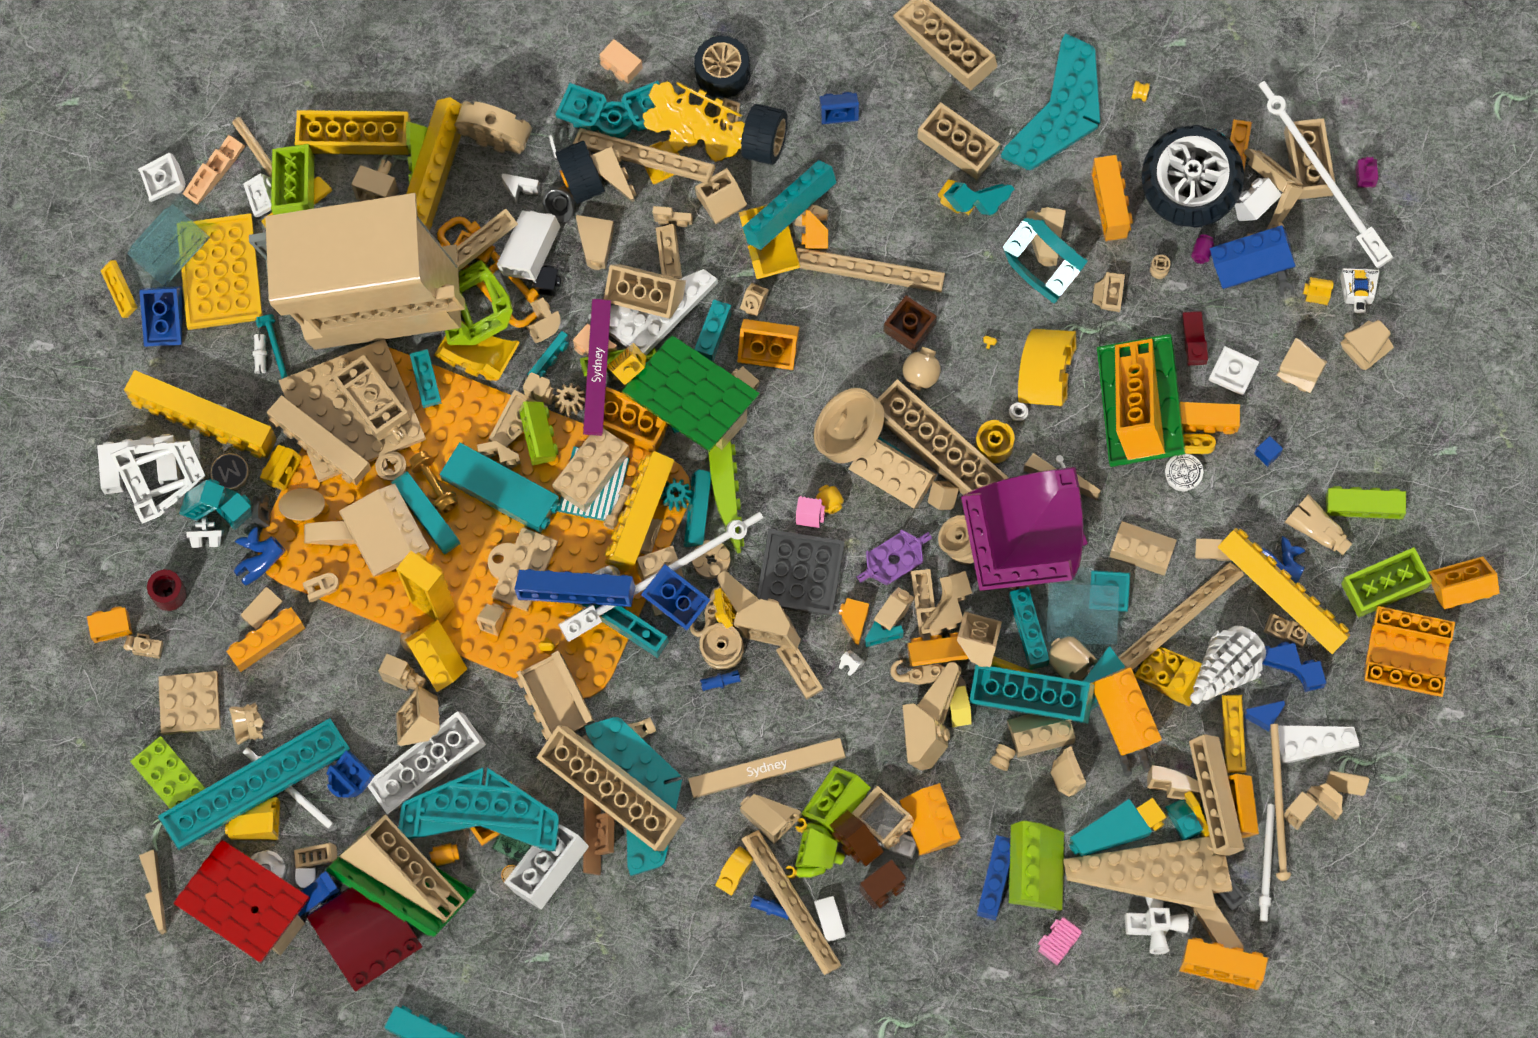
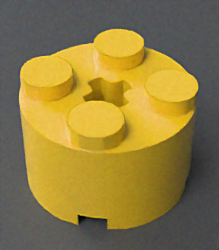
M999 420L987 421L981 425L977 432L975 448L990 462L1001 463L1012 454L1015 439L1014 432L1008 424L999 422Z

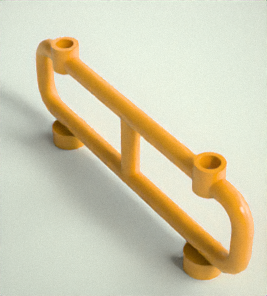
M454 217L439 228L437 239L441 246H449L451 244L447 241L444 234L456 224H462L471 235L481 227L476 221L471 223L464 217ZM494 250L491 258L495 263L489 267L492 273L499 270L497 263L500 256ZM467 264L462 269H466L467 267H469V265ZM508 276L529 303L540 297L534 288L529 290L519 278ZM483 281L476 284L492 303L486 284ZM533 311L523 320H517L511 314L509 323L514 327L523 328L536 320L537 316Z

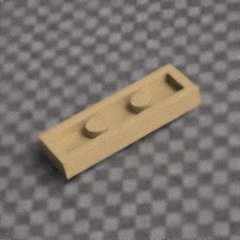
M670 224L657 227L656 235L661 275L680 279L682 278L676 226Z
M781 646L776 649L777 654L806 700L823 691V687L798 648L795 650Z

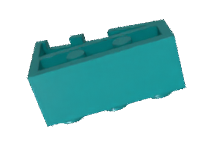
M225 488L223 490V493H225L223 502L215 510L236 530L252 516L251 501L246 495L243 494L241 496L238 492Z
M1109 646L1084 679V682L1092 683L1126 667ZM1094 693L1091 710L1099 705Z

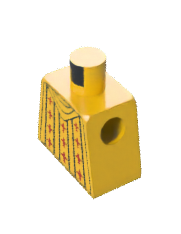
M632 343L610 362L607 368L625 385L645 368L646 355Z

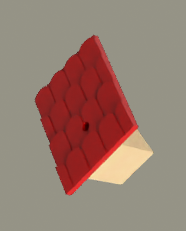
M221 839L173 904L259 963H262L271 950L281 956L305 923L298 913L310 898Z

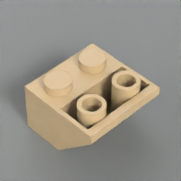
M727 168L712 176L709 184L702 182L695 186L697 198L715 225L747 206L737 182Z

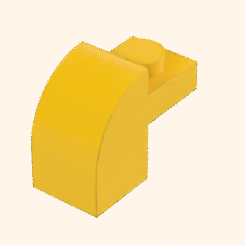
M739 846L732 853L722 868L721 875L715 886L731 896L735 893L740 881L754 862L749 851Z

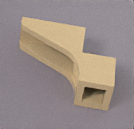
M966 571L940 578L942 597L939 604L921 626L922 634L930 633L931 636L942 633L941 629L946 628V630L958 627L957 623L962 622L963 616L958 602L965 600V596L972 593Z

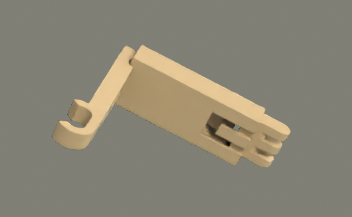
M1246 149L1245 155L1250 159L1248 165L1264 178H1269L1276 188L1282 192L1274 215L1266 230L1283 225V220L1304 190L1302 188L1303 184L1262 151Z

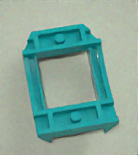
M1024 218L1003 245V250L1012 268L1029 285L1053 304L1088 262L1086 258L1081 257L1072 247L1058 237L1044 220ZM1036 234L1064 259L1063 263L1046 284L1034 276L1017 259Z

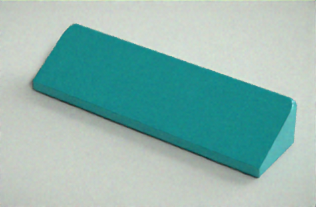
M698 469L691 476L690 490H692L693 495L690 496L692 501L688 504L684 547L700 546L704 542L711 473L709 471Z

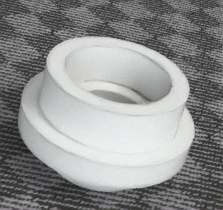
M1014 403L1009 409V415L1015 421H1023L1028 416V408L1023 403ZM1020 410L1022 414L1017 415L1015 411Z

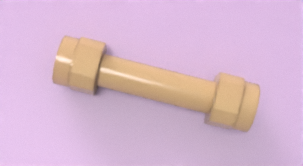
M623 485L618 492L620 497L611 514L607 515L604 520V526L608 529H614L617 526V517L624 506L627 495L631 494L633 490L630 486Z

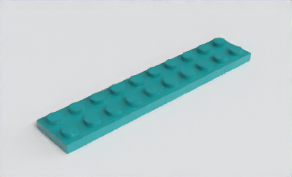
M329 718L158 815V819L179 851L339 759L346 750L350 751V748Z

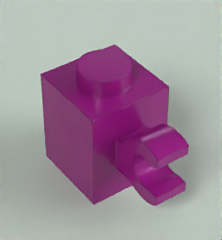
M1373 157L1359 159L1355 166L1357 188L1376 187L1378 182L1377 159H1373Z

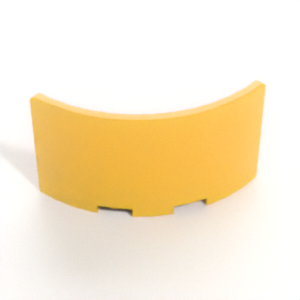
M767 205L739 212L742 227ZM789 226L761 250L752 245L748 246L756 279L800 268Z
M445 335L434 356L453 367L457 364L465 368V373L476 377L481 374L486 380L496 381L501 377L520 342L491 336L476 345H449Z
M1032 329L1024 345L1019 370L1018 401L1020 403L1062 406L1068 399L1069 376L1065 371L1066 366L1071 365L1073 355L1077 349L1076 331Z

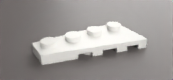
M1278 725L1282 764L1360 746L1354 727Z

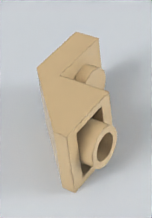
M497 441L477 445L478 452L488 458L499 454L501 465L508 469L521 464L519 455Z

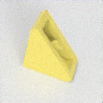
M965 685L955 688L949 706L952 727L972 724L971 707Z

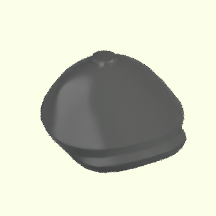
M555 186L549 189L544 194L542 200L545 212L555 215L559 223L570 221L575 210V201L572 193L563 186Z

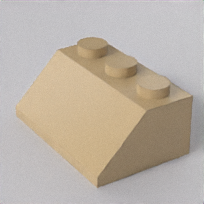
M1122 521L1110 557L1165 576L1177 540Z
M964 611L957 641L972 663L980 667H991L1002 621Z
M420 686L416 687L396 713L398 745L403 746L429 741L433 735L435 736L439 732L438 696Z
M1033 714L1007 720L1017 758L1074 744L1076 739L1072 723L1069 720Z

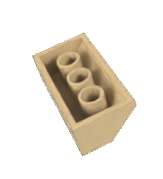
M621 264L610 265L603 300H611V304L670 319L683 300L686 281Z

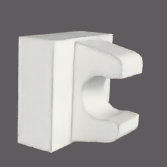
M849 650L840 658L839 668L843 669L848 665L850 667L848 675L850 676L862 668L865 661Z

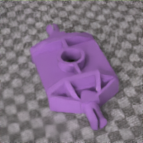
M900 530V533L869 552L866 551L867 569L856 576L860 583L869 577L876 579L884 585L892 583L923 563L922 547L924 543L932 539L931 535L927 532L921 537L916 538ZM896 555L900 561L892 564L889 561V557Z

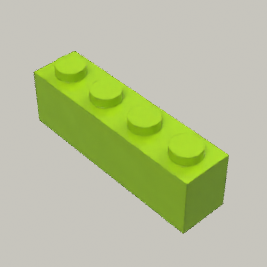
M1333 486L1328 488L1326 492V513L1328 516L1403 519L1406 514V491H1401L1400 489L1384 491L1380 488L1362 490L1361 487L1342 489L1341 486Z

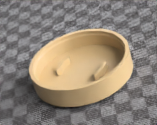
M851 388L836 395L826 404L816 421L814 442L817 449L836 463H848L864 455L876 442L883 427L884 409L881 402L868 391L861 388Z

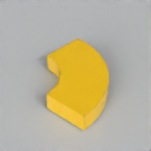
M1191 791L1184 793L1186 803L1194 811L1203 828L1201 832L1202 838L1209 837L1208 824L1200 803Z

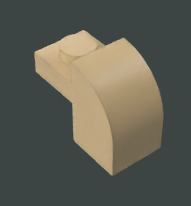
M543 297L530 303L538 321L527 326V329L535 343L554 335L560 326L559 312L551 313L550 305Z

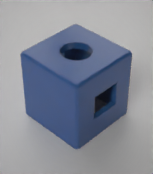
M1269 436L1256 448L1254 454L1268 467L1281 455L1283 448Z

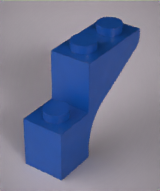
M1283 642L1274 648L1265 646L1266 658L1262 665L1293 673L1301 681L1305 692L1324 688L1326 680L1321 662L1308 660L1301 665L1295 643Z

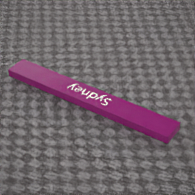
M592 299L583 426L584 435L602 436L611 300Z

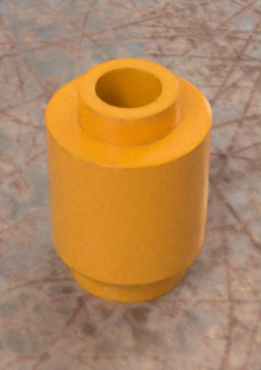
M449 843L433 847V851L430 852L431 862L436 863V866L455 863V860L460 859L457 844L452 845Z

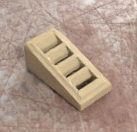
M325 843L294 850L295 868L329 866L337 858L336 845ZM310 853H313V862H311ZM302 854H305L306 863H303Z

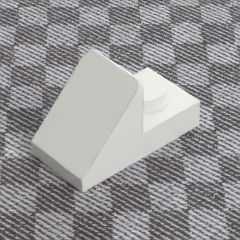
M502 173L503 185L516 204L520 191L528 195L539 193V180Z

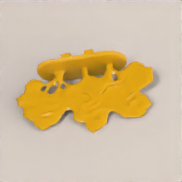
M668 81L660 85H653L649 96L655 108H651L643 113L644 125L647 129L656 132L670 130L669 142L675 152L682 150L684 146H695L699 139L704 140L706 152L714 162L721 161L725 157L735 156L738 149H741L745 123L742 121L731 123L726 114L730 112L739 117L743 115L723 105V100L719 98L713 100L705 96L707 92L700 89L697 92L679 82H676V84L686 90L685 93L680 95L675 93L672 84ZM693 93L703 98L702 104H689V94ZM679 98L682 99L680 104L677 103V100ZM708 102L721 108L719 116L709 117L705 114L704 109ZM718 119V123H713V121ZM721 119H723V123H726L725 131L720 127ZM729 125L733 126L732 130H729Z

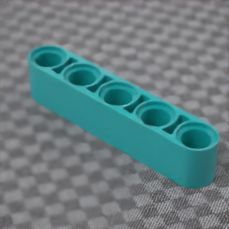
M407 471L391 482V484L396 485L406 505L444 555L461 544L454 532Z

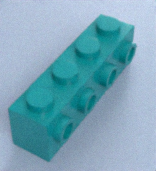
M213 479L205 480L186 492L179 514L197 521L214 511L223 502L225 493H223L224 486L219 485L220 483Z

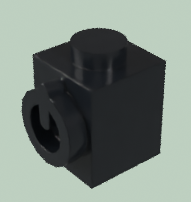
M549 265L541 268L536 281L532 280V288H535L540 295L555 296L556 289L561 284V276L558 274V269Z

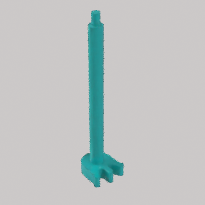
M269 314L256 317L257 327L266 326L281 378L288 377L272 325L275 322L274 315Z

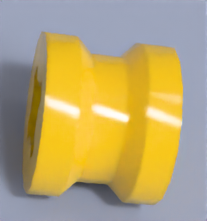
M1135 81L1131 99L1139 98L1146 102L1150 84H1141L1139 81Z

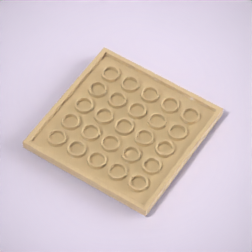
M385 339L278 380L288 401L369 463L377 460L380 455L390 451L397 452L426 440ZM364 355L408 412L410 420L399 428L405 436L403 440L401 439L398 442L395 436L390 434L378 441L350 400L337 387L332 376L343 369L339 364L343 359H347L348 363L351 364ZM369 391L366 393L365 398L371 400L375 397L376 393ZM308 448L306 449L319 482L341 474L338 471L333 472L326 466L328 463L324 460H317L312 455L313 452Z

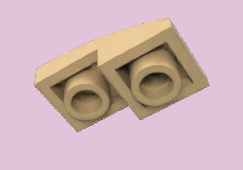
M1196 539V559L1232 561L1218 548V545L1223 540Z
M1270 614L1264 629L1265 633L1285 642L1295 643L1300 647L1304 646L1308 631L1295 621L1289 622L1275 614Z

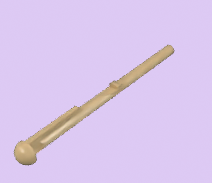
M1270 724L1279 873H1276V877L1281 881H1286L1290 878L1291 873H1287L1279 729L1278 724Z

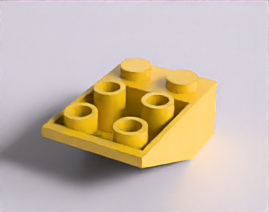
M1160 646L1142 662L1134 676L1169 698L1190 707L1192 703L1190 696L1194 692L1193 687L1201 670L1202 663Z

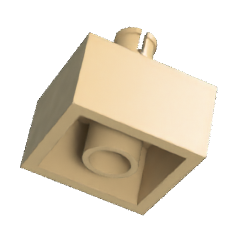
M383 159L377 171L360 165L351 184L356 199L366 201L398 196L399 190L395 177L388 175L393 164L389 161L385 163L386 160Z

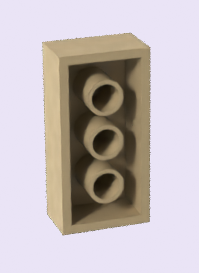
M941 102L918 129L917 139L976 180L999 154V142Z
M1324 118L1293 122L1335 182ZM1286 126L1284 135L1291 175L1303 184L1302 188H1304L1298 200L1333 196L1328 185Z
M604 428L602 436L589 435L552 484L554 492L586 512L630 454L629 445Z
M879 439L876 440L864 455L854 460L849 467V470L912 508L919 507L937 476L936 473Z

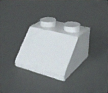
M1269 178L1256 179L1248 191L1246 190L1240 194L1239 200L1235 204L1239 221L1257 220L1281 197L1282 194Z

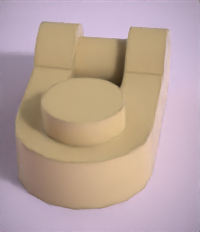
M326 573L305 581L303 587L308 592L309 602L317 601L321 597L337 591L339 580L336 575ZM319 585L321 589L315 591L314 587Z

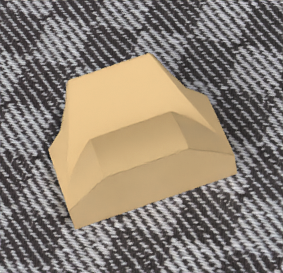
M1106 272L1104 278L1094 285L1092 303L1104 310L1120 312L1125 274Z
M1329 784L1311 786L1307 791L1316 799L1318 806L1335 820L1340 817L1343 812V796Z

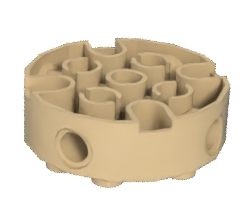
M464 101L455 122L459 134L477 140L476 143L480 146H494V150L504 153L506 150L521 154L525 150L532 131L531 125L525 120L515 119V114L482 102H474L472 104Z

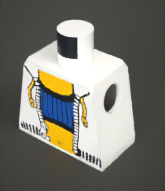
M1343 268L1340 279L1346 304H1354L1355 313L1366 312V304L1370 305L1373 303L1379 270Z

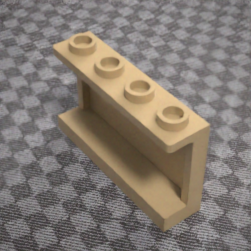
M559 651L552 653V656L523 671H517L519 677L516 680L520 688L524 687L527 693L524 695L529 706L533 705L535 709L533 715L537 723H542L544 729L541 731L546 740L550 738L558 725L567 726L576 732L586 725L595 722Z

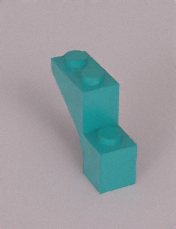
M955 182L944 194V197L958 212H968L975 206L981 214L993 215L998 211L999 206L1010 198L1015 188L1012 185L997 184L974 192L965 183Z

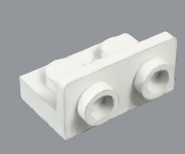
M259 174L243 183L254 216L259 218L271 211L272 178Z

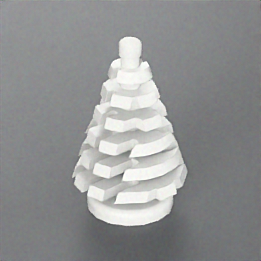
M1233 626L1228 630H1223L1221 633L1216 631L1212 635L1206 650V655L1200 667L1201 670L1198 673L1193 687L1194 692L1191 694L1190 700L1194 704H1199L1202 700L1211 699L1261 676L1260 672L1263 670L1262 662L1266 658V649L1259 636L1243 626Z

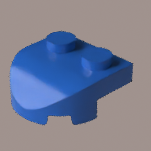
M346 750L335 765L329 766L327 770L329 784H327V787L337 797L353 798L360 795L366 789L375 775L351 751Z

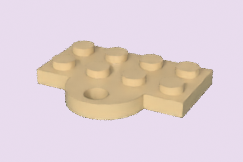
M522 527L515 544L503 543L496 546L488 557L490 573L498 580L492 598L528 612L532 601L518 600L514 589L519 570L527 569L546 571L558 541ZM496 555L504 557V560L499 564L493 562V558Z

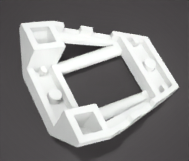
M190 441L133 445L110 454L133 500L134 508L142 524L161 516L165 510L205 477V473ZM155 451L136 459L133 456L134 454ZM174 453L185 478L149 490L139 465ZM180 488L156 506L153 497Z

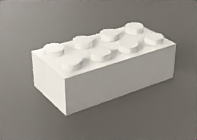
M559 824L556 851H546L531 846L504 883L515 894L542 910L589 846L579 835Z

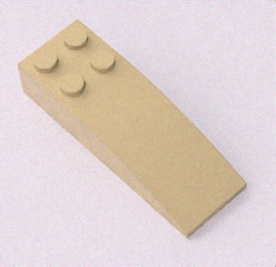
M910 0L893 15V18L933 59L970 91L997 68L995 55L931 1Z

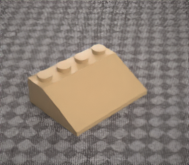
M395 484L378 489L339 511L373 577L396 569L410 551L415 554L419 552L426 556L429 550L427 542Z

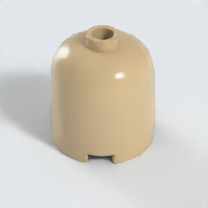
M1071 636L1054 640L1048 654L1049 663L1062 678L1082 681L1090 673L1089 668L1092 664L1095 666L1098 662L1075 637Z

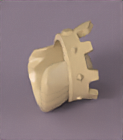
M256 702L243 707L231 706L229 708L235 741L238 745L248 739H263L262 727L264 721L259 712H257Z

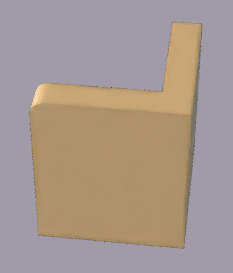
M933 481L928 503L938 510L954 509L959 488L949 481Z

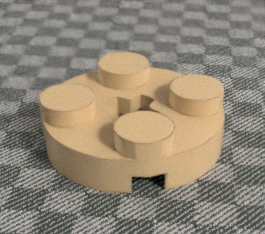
M705 540L703 542V545L708 543L710 540ZM721 543L694 559L692 563L696 573L705 579H714L718 577L719 573L727 572L731 562L730 552L726 546ZM715 556L716 562L708 564L707 557Z

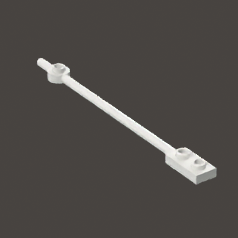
M1265 81L1261 82L1259 87L1268 98V110L1273 115H1279L1361 233L1356 238L1379 269L1394 257L1374 228L1371 226L1369 229H1366L1287 114V103L1284 98L1278 95L1275 96ZM1276 104H1281L1279 109H1275Z
M758 512L743 522L732 520L728 523L726 532L668 567L676 571L729 538L742 539L746 535L748 527L763 519L762 514ZM737 526L740 527L739 533L735 532V528ZM656 574L635 585L634 595L644 590ZM589 605L559 623L558 626L569 642L601 623L602 620L599 616L615 606L602 605L595 609L593 605Z

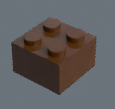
M906 295L885 321L883 332L912 352H915L936 325L937 316Z
M847 810L830 824L834 831L832 833L833 837L843 844L841 848L848 857L851 856L856 863L860 862L866 867L884 852L866 824Z
M891 859L860 883V892L874 910L877 907L881 909L889 903L888 899L893 895L897 897L905 890L906 877Z

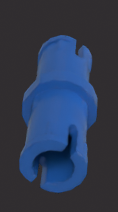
M736 670L724 674L717 673V676L700 679L702 690L705 691L717 687L724 688L725 685L741 682L739 671Z
M756 895L753 896L750 907L765 911L767 915L773 914L788 920L789 917L781 904L775 903L773 899L770 901Z

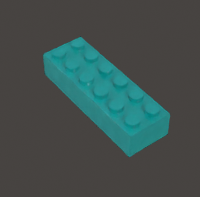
M976 665L969 703L1088 723L1095 685L1090 682Z

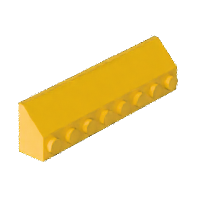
M451 97L439 99L436 102L406 193L416 194L417 216L429 231L431 230L461 138L455 122L462 104Z

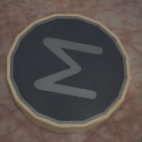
M228 453L221 455L214 461L210 473L211 478L218 481L219 485L224 486V489L238 490L247 482L249 468L241 456Z

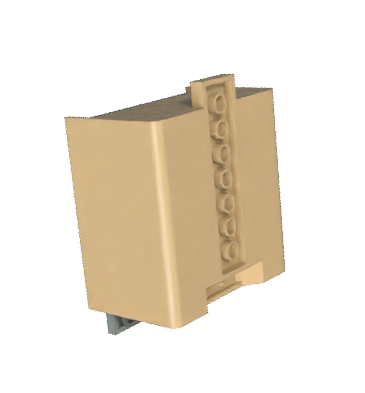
M415 193L265 216L266 232L249 235V243L267 261L270 305L281 316L291 315L300 324L305 341L314 350L461 328V310H465V299L459 291L457 245L441 246L417 216Z

